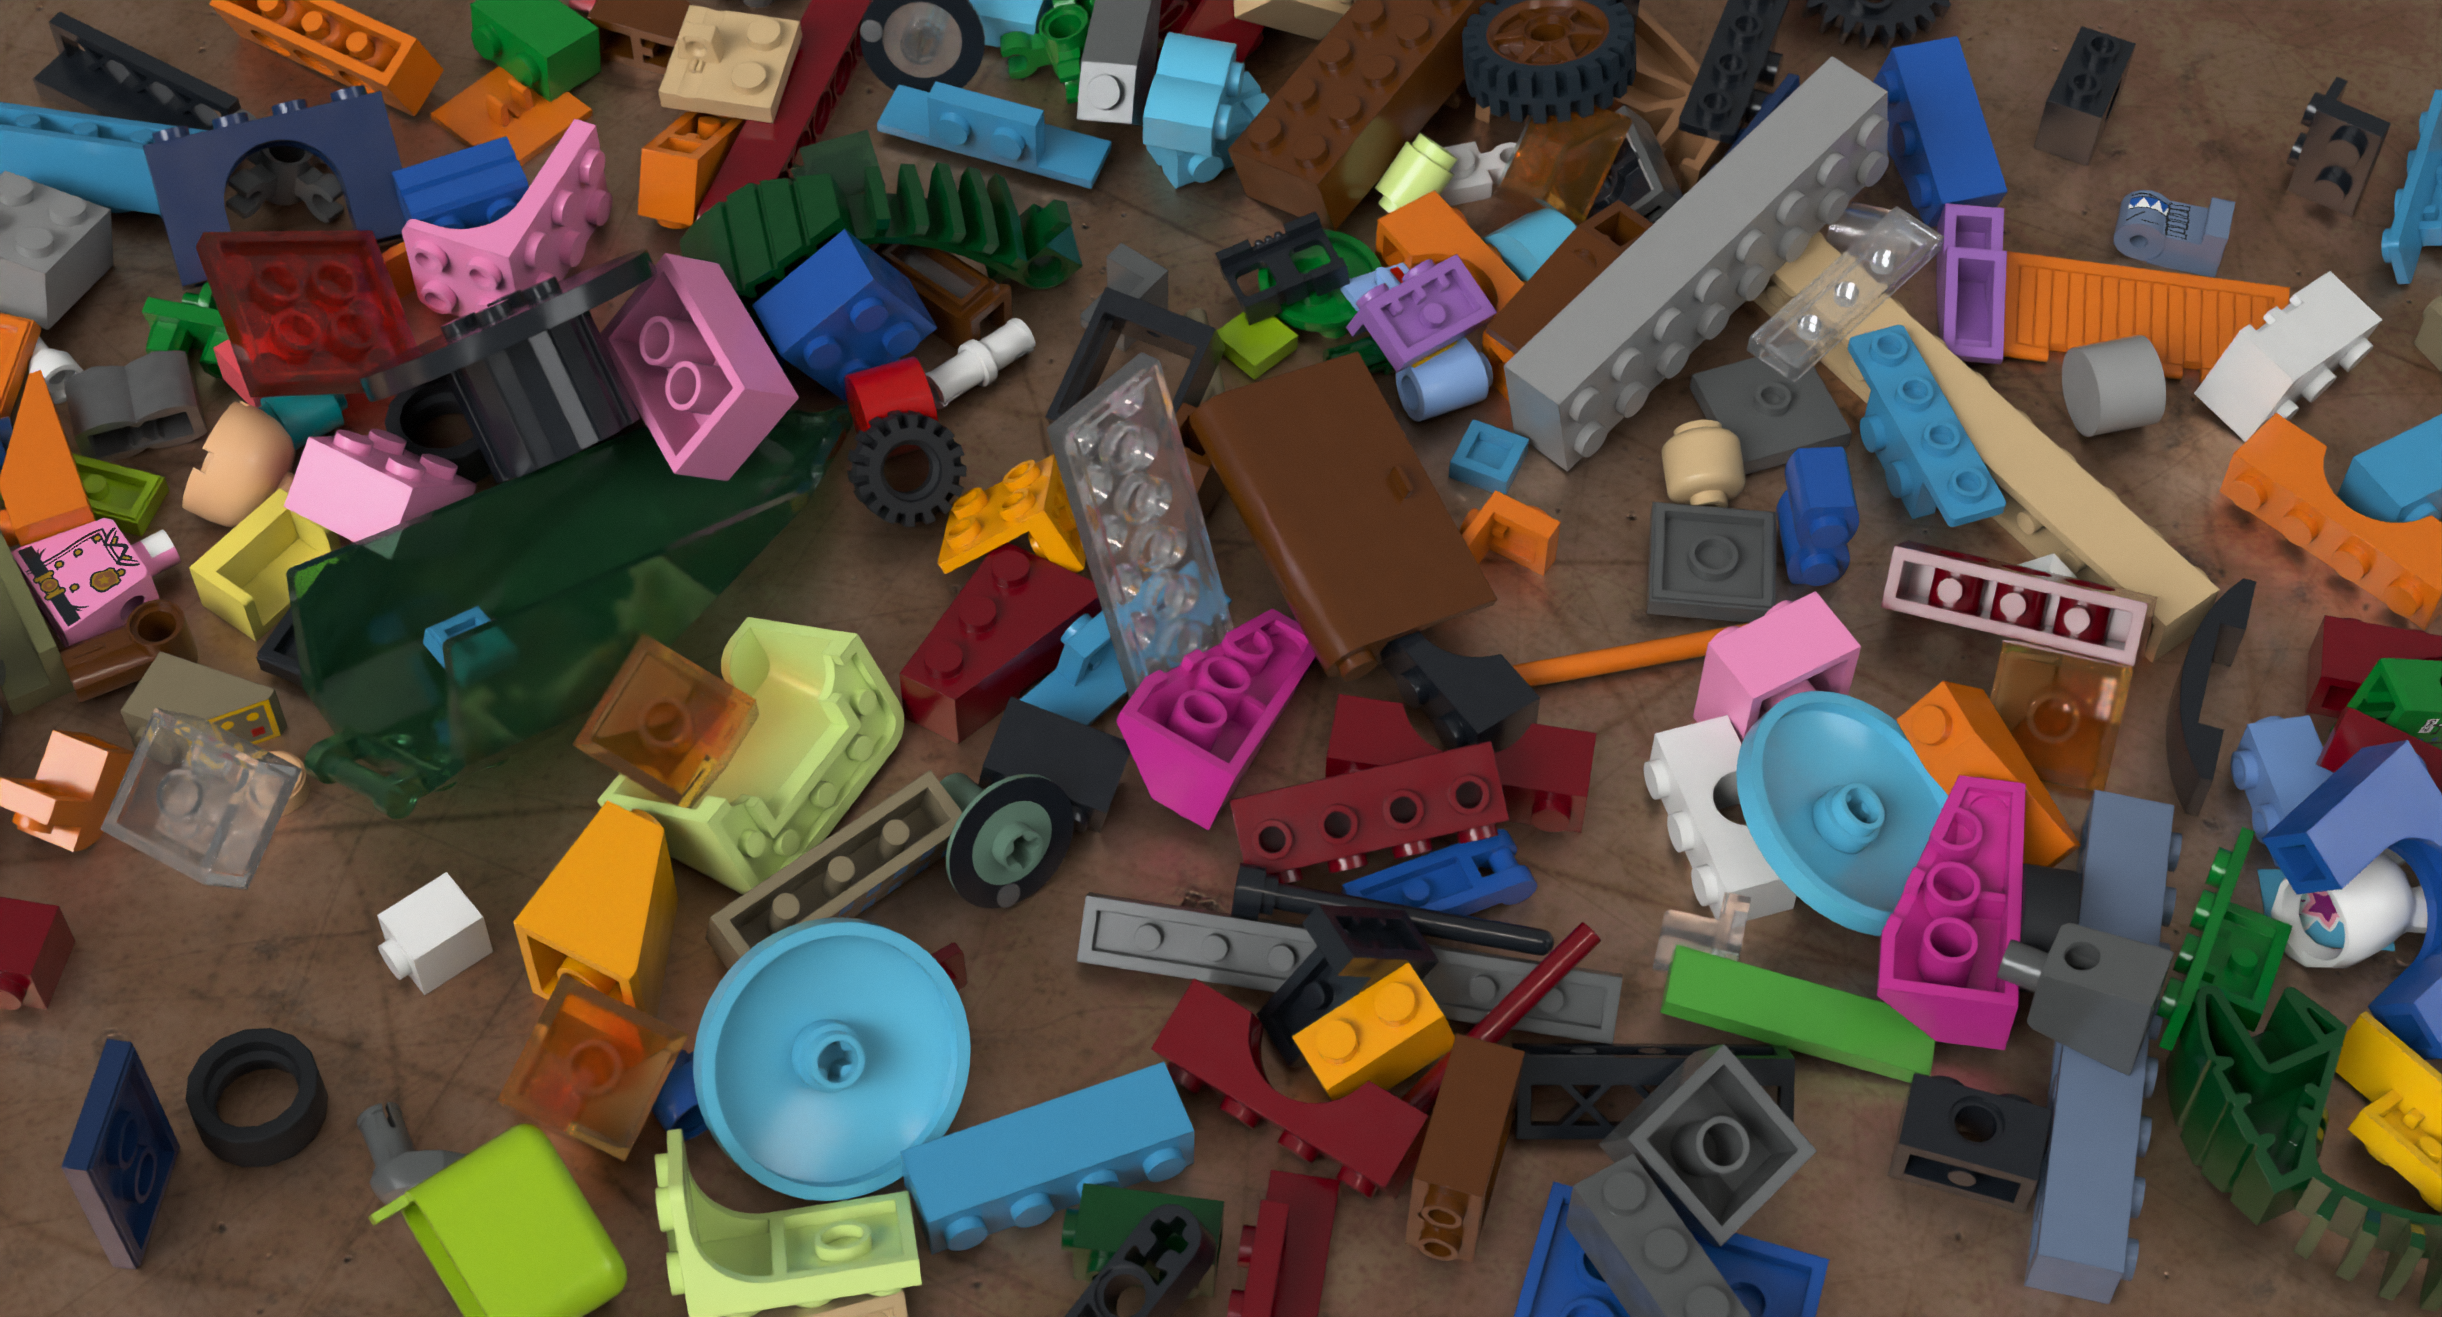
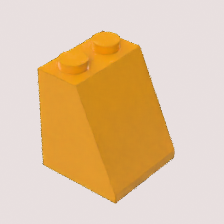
M607 800L513 921L533 993L643 1049H646L653 1040L679 901L665 830L647 812L640 809L628 811Z

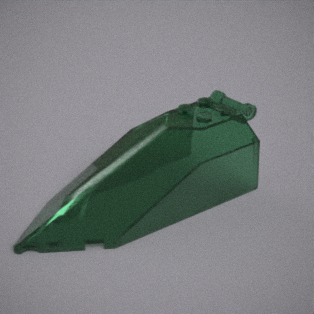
M836 405V407L823 412H806L799 409L787 411L729 481L674 474L648 427H642L556 461L529 474L516 477L289 568L286 577L302 687L335 733V735L315 743L308 750L304 760L306 773L324 784L337 782L372 800L377 811L393 819H403L414 810L419 798L432 792L448 790L454 787L458 780L484 768L500 766L506 763L510 756L538 744L611 702L644 651H648L658 659L810 502L814 491L825 476L854 424L849 406ZM479 606L491 621L444 641L442 646L444 669L423 644L425 629ZM361 759L391 775L384 777L355 761Z

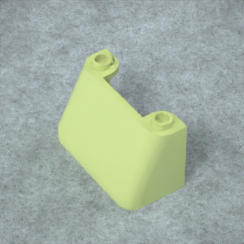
M747 617L729 639L721 658L723 679L734 696V699L665 784L651 770L637 767L629 768L613 780L597 802L601 808L608 800L628 811L640 809L647 812L664 828L670 857L740 894H745L823 842L892 754L902 738L904 712L901 704L857 633Z

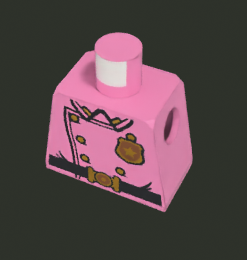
M102 518L28 544L11 552L39 610L64 647L126 625L129 615L136 607L147 601L160 599L152 577L181 563L180 556L173 542L163 529L130 545L114 520Z

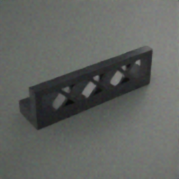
M59 12L49 21L60 55L35 76L33 81L38 95L72 112L212 130L214 129L212 120L219 118V115L214 110L220 112L222 117L234 114L241 109L237 97L62 12Z
M1512 1043V1048L1525 1051L1515 1111V1136L1517 1139L1603 1140L1622 1122L1609 1121L1593 1105L1611 1086L1630 1085L1645 1100L1651 1093L1643 1085H1660L1693 1052L1722 1044L1613 1043L1612 1045L1605 1043ZM1725 1044L1761 1086H1777V1105L1794 1124L1795 1058L1786 1046L1773 1044ZM1531 1085H1561L1577 1101L1559 1121H1531ZM1574 1085L1595 1086L1584 1096ZM1587 1111L1596 1121L1576 1120Z

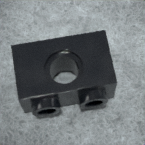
M2081 26L2047 98L2034 144L2035 149L2086 166L2089 165L2122 92L2136 46L2135 43Z
M1914 1073L1903 1105L1888 1177L2025 1213L2038 1183L2052 1109L2034 1105L2028 1099L2019 1095H1997L1967 1087L1960 1081L1948 1076L1937 1075L1929 1077ZM1958 1132L1975 1134L1983 1142L1969 1141Z

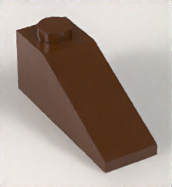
M597 0L587 19L599 28L600 59L664 75L688 7L692 4L687 0Z

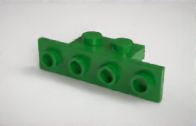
M2242 827L2233 850L2229 851L2219 847L2205 884L2215 887L2217 890L2213 893L2203 889L2189 927L2197 929L2201 933L2198 937L2187 932L2173 967V971L2185 975L2184 979L2181 981L2173 977L2170 978L2156 1012L2157 1016L2168 1020L2159 1044L2161 1048L2172 1052L2198 991L2207 985L2216 986L2223 992L2247 1030L2255 1032L2261 1019L2293 926L2230 902L2255 831Z

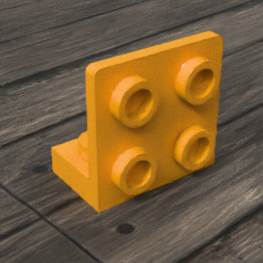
M1055 454L1037 463L1034 460H1027L1012 468L1004 476L1003 481L984 491L980 487L973 488L953 502L937 562L944 574H947L1028 532L1030 545L1037 556L1077 573L1085 567L1094 511Z

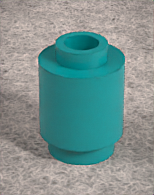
M312 371L261 398V406L258 407V409L273 417L283 426L292 438L296 451L306 445L308 437L323 436L342 426L344 418L341 411L348 408V403L341 388L331 376L322 379L316 372Z

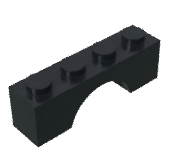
M1418 631L1387 642L1383 650L1376 657L1378 661L1377 666L1382 664L1396 680L1399 692L1406 703L1414 709L1420 708L1435 725L1436 733L1447 750L1491 741L1493 751L1497 753L1519 740L1531 723L1537 724L1540 697L1502 654L1484 657L1456 655L1435 646Z

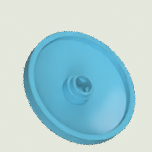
M1807 691L1794 694L1775 704L1758 719L1745 735L1737 759L1736 777L1739 802L1744 819L1767 863L1787 887L1803 902L1821 915L1848 929L1868 935L1881 936L1890 914L1893 913L1904 891L1905 883L1913 867H1916L1929 840L1931 830L1948 795L1927 772L1897 721L1883 711L1862 700L1835 692Z
M843 917L822 918L789 926L770 935L746 952L729 969L708 1001L697 1032L693 1061L695 1092L705 1124L722 1151L739 1168L758 1182L780 1193L806 1200L834 1201L855 1198L877 1191L903 1177L900 1151L943 1137L956 1116L963 1099L970 1068L971 1044L965 1009L952 980L942 966L917 943L889 928L869 921Z

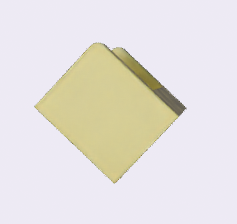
M281 488L274 492L189 567L202 605L255 642L284 617L324 560L330 563L337 558L345 560L338 534L285 508L284 504L288 493Z

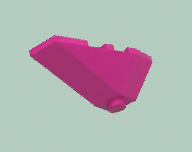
M1272 608L1227 632L1222 642L1204 652L1196 649L1185 655L1179 666L1166 673L1159 669L1144 678L1120 711L1116 722L1152 799L1209 831L1317 658L1298 622Z
M1963 775L1958 776L1931 830L1929 840L1916 867H1913L1905 883L1904 891L1882 930L1879 949L1877 996L1937 1042L2005 1050L2018 1009L2019 986L1997 978V974L2010 940L2013 939L2019 942L2021 940L2026 783Z

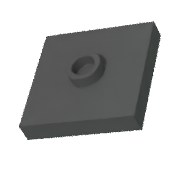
M1802 345L1702 371L1691 376L1690 390L1706 419L1718 421L1722 424V428L1728 429L1738 436L1745 475L1786 464L1798 448L1846 447L1850 444L1852 431Z
M1652 502L1647 614L1749 623L1763 617L1769 609L1776 605L1777 512Z

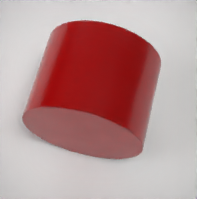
M915 356L845 375L846 396L856 434L860 430L866 432L871 427L868 423L870 420L877 416L883 419L888 417L887 412L896 410L902 413H908V410L919 412L939 422L927 378ZM902 445L894 449L887 459L921 450V448L916 445Z

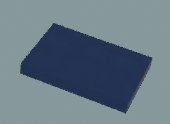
M107 1039L61 1168L112 1267L137 1270L144 1257L180 1150V1145L132 1042Z

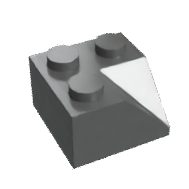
M1725 1044L1693 1052L1599 1143V1146L1614 1163L1633 1153L1686 1227L1715 1247H1721L1817 1152Z

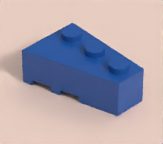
M1958 36L1892 48L1873 82L1888 91L1889 127L1887 131V149L1909 192L1911 203L1918 210L1925 227L1937 226L1945 203L1997 208L2008 190Z

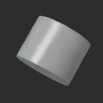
M2135 335L2070 348L2065 354L2062 366L2064 399L2068 413L2076 429L2082 435L2091 437L2152 425L2161 420L2166 405L2165 377L2160 358L2152 343L2145 336Z

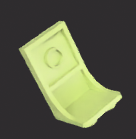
M682 1128L667 1130V1153L655 1154L659 1187L655 1189L656 1204L661 1232H667L669 1252H666L671 1294L672 1296L685 1294L689 1317H751L766 1309L791 1305L813 1308L825 1305L835 1298L866 1293L873 1296H888L900 1292L905 1287L922 1285L909 1191L769 1213L734 1211L714 1202L696 1184L689 1170Z

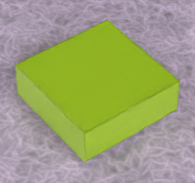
M1242 312L1217 330L1226 347L1223 355L1254 380L1294 352L1298 345V335L1275 316L1265 318L1249 326L1245 314Z

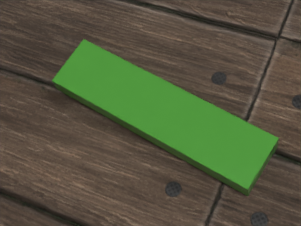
M1676 945L1671 955L1660 1009L1662 1014L1769 1044L1786 1046L1790 1050L1911 1083L1914 1073L1929 1077L1931 1075L1936 1040L1924 1033L1887 1003L1681 945Z

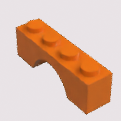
M1435 190L1377 220L1375 255L1384 268L1404 262L1409 270L1427 259H1432L1435 265L1457 254L1493 305L1497 314L1527 282L1521 281L1504 263L1499 251L1493 245L1486 244L1470 228L1463 213L1455 207L1451 208ZM1485 329L1483 331L1481 352L1485 354L1490 362L1493 372L1492 385L1509 402L1504 365L1515 354L1487 334Z
M2275 413L2233 453L2219 492L2233 500L2241 509L2249 511L2283 534L2291 543L2301 546L2335 569L2340 576L2354 582L2385 603L2393 612L2404 616L2423 630H2426L2442 613V522L2431 515L2416 521L2392 523L2375 520L2354 511L2334 494L2326 480L2323 465L2327 446L2278 413Z

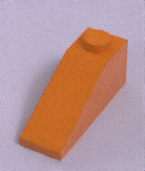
M686 111L646 144L641 152L637 215L655 218L659 225L666 228L685 229L690 227L696 221L700 206L743 128L746 119Z
M41 370L28 374L0 474V492L6 507L0 510V530L8 547L18 544L23 547L96 521L58 411Z
M1942 681L1896 719L1927 772L1948 796L1959 775L2026 783L2023 864L2054 868L2081 846L1984 689Z

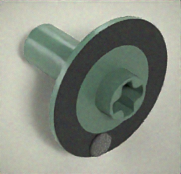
M953 773L941 780L942 786L962 811L949 838L946 852V869L952 887L964 900L982 908H1007L1028 898L1048 882L1067 854L1074 829L1072 805L1060 786L1052 780L1037 774L1010 776L992 784L985 790L963 773Z

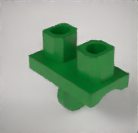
M208 280L202 287L200 294L185 292L181 303L147 297L142 314L151 330L145 351L149 354L154 351L176 350L185 351L188 354L190 348L203 350L199 363L204 372L214 378L223 379L213 347L252 327L253 320L251 316L244 315L245 305L243 302L230 300V291L224 281Z

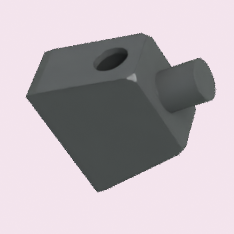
M2066 923L2060 926L2049 953L2011 939L2001 961L1997 978L2035 992L2027 1019L2028 1025L2033 1030L2118 1072L2130 1076L2151 1025L2174 952L2077 924Z

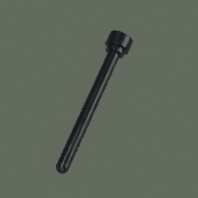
M1242 862L1239 864L1231 909L1232 916L1258 920L1259 914L1272 916L1274 909L1310 915L1319 904L1400 909L1406 911L1421 935L1537 956L1549 954L1554 947V938L1545 929L1278 883L1279 876L1266 874L1267 867Z

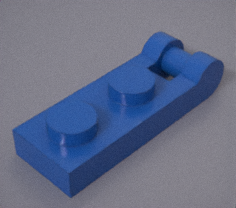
M1497 829V836L1468 843H1456L1342 884L1341 894L1467 916L1500 903L1505 905L1518 904L1529 898L1538 886L1529 868L1525 865H1519L1515 858L1517 846L1509 832L1505 829ZM1483 866L1486 869H1492L1494 874L1482 877L1478 868Z

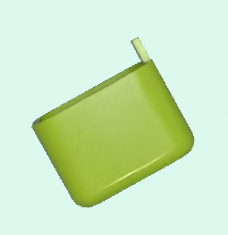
M521 1123L509 1128L407 1190L402 1196L369 1216V1220L375 1227L401 1211L409 1228L464 1317H584L616 1297L624 1289L627 1282L626 1266L612 1240L549 1138L539 1127L532 1124Z

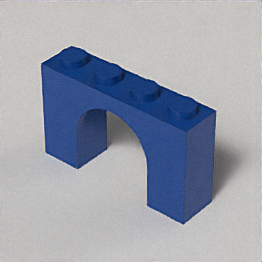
M2408 740L2363 747L2270 830L2262 840L2297 895L2343 889L2386 848L2398 854L2408 863L2416 874L2425 895L2427 905L2425 939L2419 954L2411 965L2368 1005V1008L2376 1020L2424 1060L2442 1059V794L2428 773L2425 762L2415 752Z

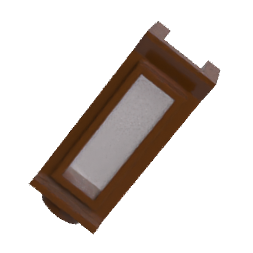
M878 243L869 245L871 250L909 278L937 326V329L932 333L957 350L960 345L968 340H981L980 322L985 317L992 320V324L998 328L1007 324V321L1013 318L1011 286L996 283L950 252L907 244Z

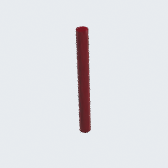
M1581 922L1465 1036L1497 1044L1601 942L1599 936L1586 923ZM1451 1050L1401 1100L1426 1113L1436 1103Z

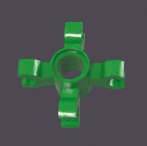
M1052 0L1054 8L1045 13L1039 22L1040 33L1030 35L1025 32L1014 31L1004 34L1000 37L1002 57H1010L1008 58L1009 75L1012 79L1028 77L1038 67L1052 64L1060 83L1065 84L1067 102L1072 104L1078 102L1081 60L1090 20L1086 10L1076 0Z

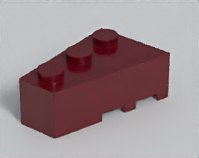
M1009 542L993 549L899 673L904 718L959 744L1005 711L1010 696L1020 700V691L1045 673L1049 675L1057 668L1064 648L1061 637L1065 631L1082 615L1088 613L1094 618L1108 606L1105 602L1110 595V589Z

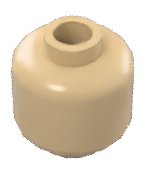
M1696 420L1684 423L1674 430V436L1669 438L1663 445L1661 453L1667 494L1669 499L1676 504L1728 508V501L1738 497L1744 490L1746 480L1740 440L1733 432L1722 428V424L1718 421Z

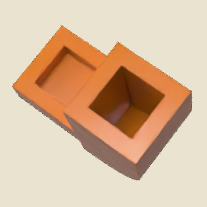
M52 730L35 779L0 777V806L15 812L12 822L18 825V830L69 851H81L94 844L122 808L142 755L88 733Z

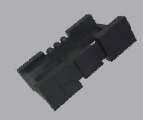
M1316 211L1283 224L1284 234L1277 231L1274 234V238L1268 235L1264 238V242L1258 239L1253 247L1247 239L1215 253L1224 280L1227 281L1244 312L1249 326L1281 313L1280 305L1283 303L1287 305L1293 304L1309 297V293L1315 291L1317 297L1350 284L1347 265L1343 258H1339L1322 228ZM1314 245L1322 246L1331 261L1310 270L1309 273H1300L1291 259L1292 255ZM1259 268L1268 269L1276 285L1251 296L1244 295L1237 283V279Z

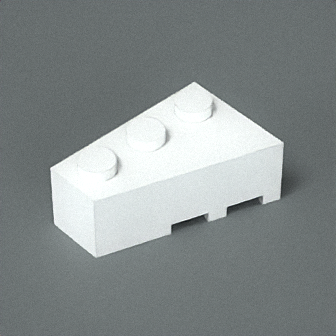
M2328 271L2295 293L2289 300L2291 303L2283 310L2276 306L2268 311L2263 317L2267 323L2257 331L2250 324L2241 329L2194 394L2244 442L2275 413L2289 421L2299 410V407L2295 404L2299 399L2304 396L2310 403L2313 402L2337 378L2333 373L2334 370L2341 365L2349 372L2373 349L2374 345L2367 339L2383 319L2331 271Z

